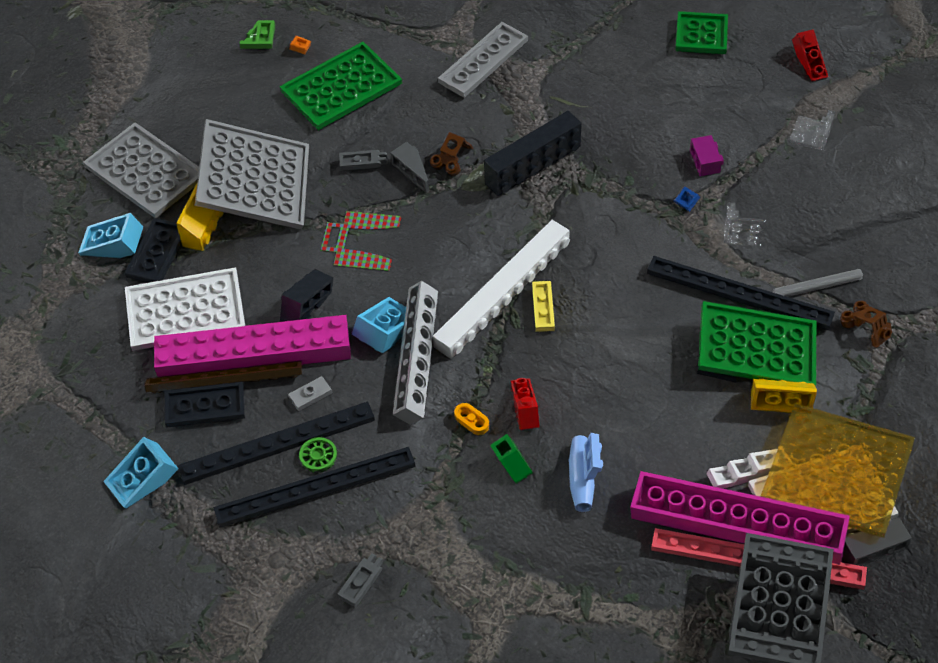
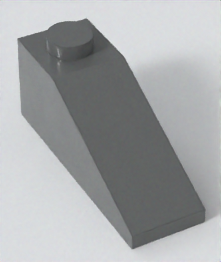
M405 142L390 152L391 163L425 193H428V178L419 151L415 146Z

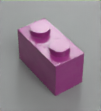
M712 135L692 138L690 153L699 176L720 173L724 160L723 156L718 152V144L714 142Z

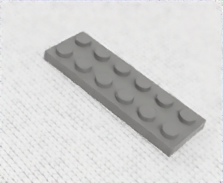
M501 22L438 77V83L465 98L528 41V36Z

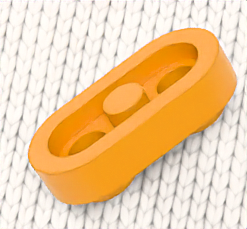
M461 403L456 406L454 410L456 421L473 434L483 435L489 430V419L468 403Z

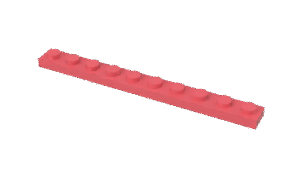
M655 528L651 550L740 567L744 544ZM842 562L840 565L832 563L830 584L864 590L867 567Z

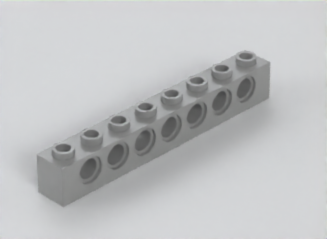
M423 281L411 286L408 290L393 415L410 425L423 419L425 414L438 291Z

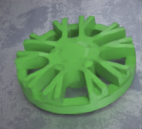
M322 437L312 438L302 445L299 451V458L302 466L305 469H309L310 472H324V470L327 471V468H331L337 458V450L334 443L329 439ZM326 443L330 445L326 449L323 448ZM313 444L314 447L309 449L307 446Z

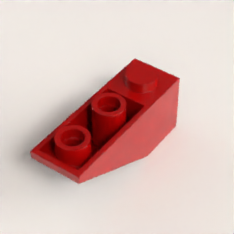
M814 29L797 33L792 39L793 46L811 81L828 78Z
M518 378L511 381L519 429L538 428V405L530 378Z

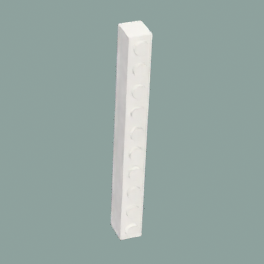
M551 220L433 335V347L450 359L459 354L468 342H471L480 330H483L488 322L495 318L500 310L507 306L516 294L521 293L528 282L533 281L539 271L545 269L551 259L556 258L562 248L568 246L570 230Z

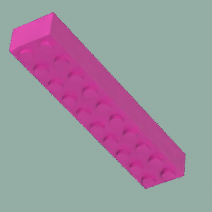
M346 315L154 336V368L157 377L292 361H302V364L351 359Z
M642 471L640 472L630 506L631 519L739 543H745L746 533L831 548L834 549L832 563L839 565L841 564L850 518L849 515Z

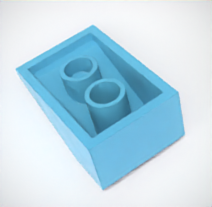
M131 213L87 227L79 254L82 256L111 258L131 256L136 252L143 226Z
M390 297L384 299L357 316L352 335L370 345L376 351L384 353L393 347L403 336L406 307Z
M143 437L109 474L104 483L124 508H128L165 484L178 470V467L158 443Z

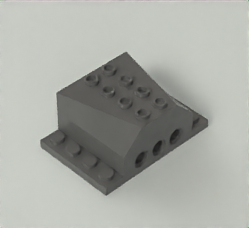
M746 533L731 618L728 654L770 663H821L834 549Z

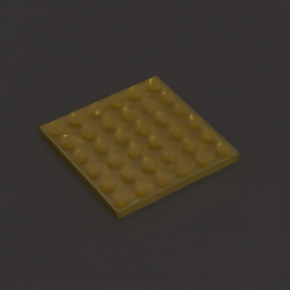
M795 403L761 497L849 515V528L885 538L915 437Z

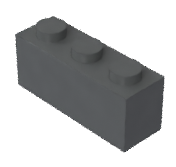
M900 518L894 520L887 519L875 527L868 526L856 534H847L843 555L848 564L862 566L908 549L912 537Z

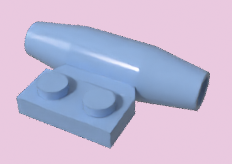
M591 433L588 439L585 436L579 435L573 437L569 454L570 490L575 509L579 512L591 510L595 488L594 478L598 472H601L603 467V461L600 460L602 444L599 443V434Z

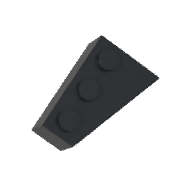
M314 269L299 282H296L290 289L284 291L281 295L280 322L310 319L312 317L310 313L315 307L319 309L332 293L333 277Z

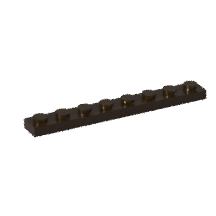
M302 361L147 378L145 391L146 393L158 394L164 390L242 381L258 382L260 379L276 380L285 376L295 378L302 375Z

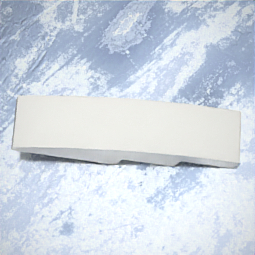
M779 448L749 453L745 459L729 461L727 466L710 468L706 474L713 487L727 488L791 467L792 463L785 450Z

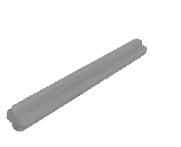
M861 269L851 270L775 288L773 293L786 297L861 280L863 273Z

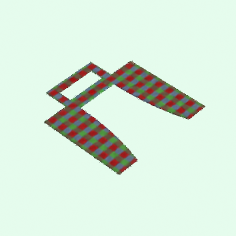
M346 211L343 224L327 222L320 251L336 252L334 266L390 271L392 259L372 253L344 249L349 228H397L400 225L401 216ZM332 227L340 228L336 248L327 247Z

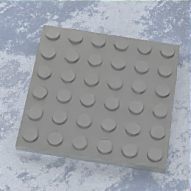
M206 119L195 206L302 230L304 226L309 144Z

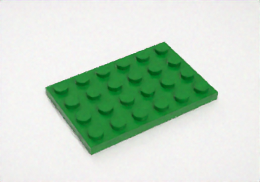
M361 42L281 85L280 91L317 130H320L401 85L402 78L367 44Z
M703 301L701 305L698 370L750 379L813 383L816 387V321Z

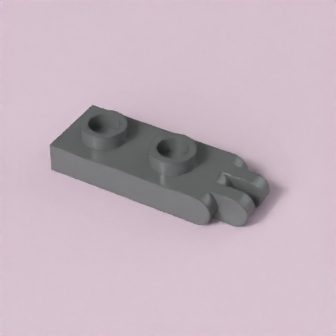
M379 150L339 153L341 171L378 168L388 163L387 153L380 152Z
M373 553L368 559L363 558L337 594L338 598L356 608L381 573L382 567L380 566L384 559L379 557L373 563L376 559V555Z

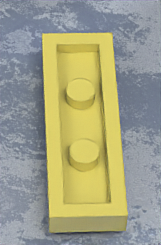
M551 281L532 282L535 331H555Z

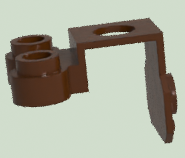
M449 132L440 149L441 153L433 155L430 159V164L436 170H440L445 166V170L450 176H456L461 170L458 164L459 159L456 156L462 146L473 150V147L465 138ZM451 140L457 144V147L449 149L447 146L448 142ZM451 165H455L453 169H449Z
M857 301L854 304V313L852 311H844L840 316L841 325L844 328L859 327L864 322L872 324L873 333L871 341L873 347H879L891 337V323L887 322L886 313L870 307L865 301ZM871 313H875L876 316L871 318Z

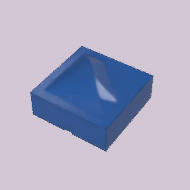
M684 187L674 202L690 212L700 199V196Z

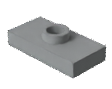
M321 376L289 393L288 396L296 409L300 411L332 394V389Z

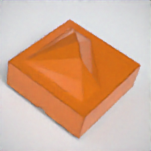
M295 36L289 49L305 55L311 46V41Z

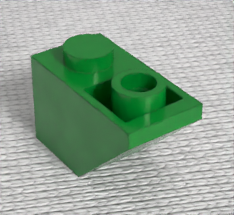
M508 434L490 445L516 484L533 473Z

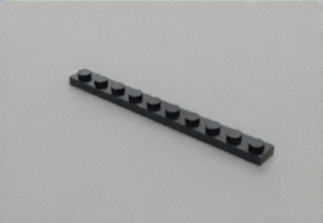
M653 256L647 269V274L764 311L815 320L816 327L825 330L830 329L835 315V311L657 256Z
M367 401L178 465L184 485L302 446L312 438H326L373 422L375 417Z
M405 447L213 508L219 528L414 468L416 467L410 448Z

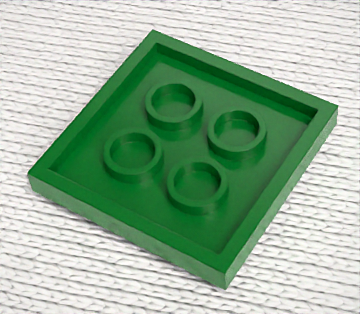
M678 11L676 51L726 54L728 14Z

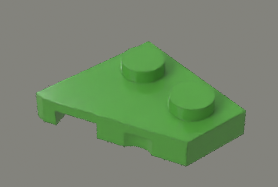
M258 20L253 29H250L247 33V38L244 41H240V49H272L275 21Z

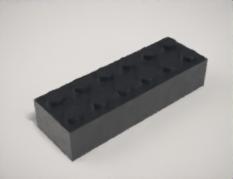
M566 111L484 159L485 185L499 196L508 192L514 186L521 184L529 177L536 175L544 168L551 166V164L559 159H563L569 153L576 151L581 147L582 122L570 111Z

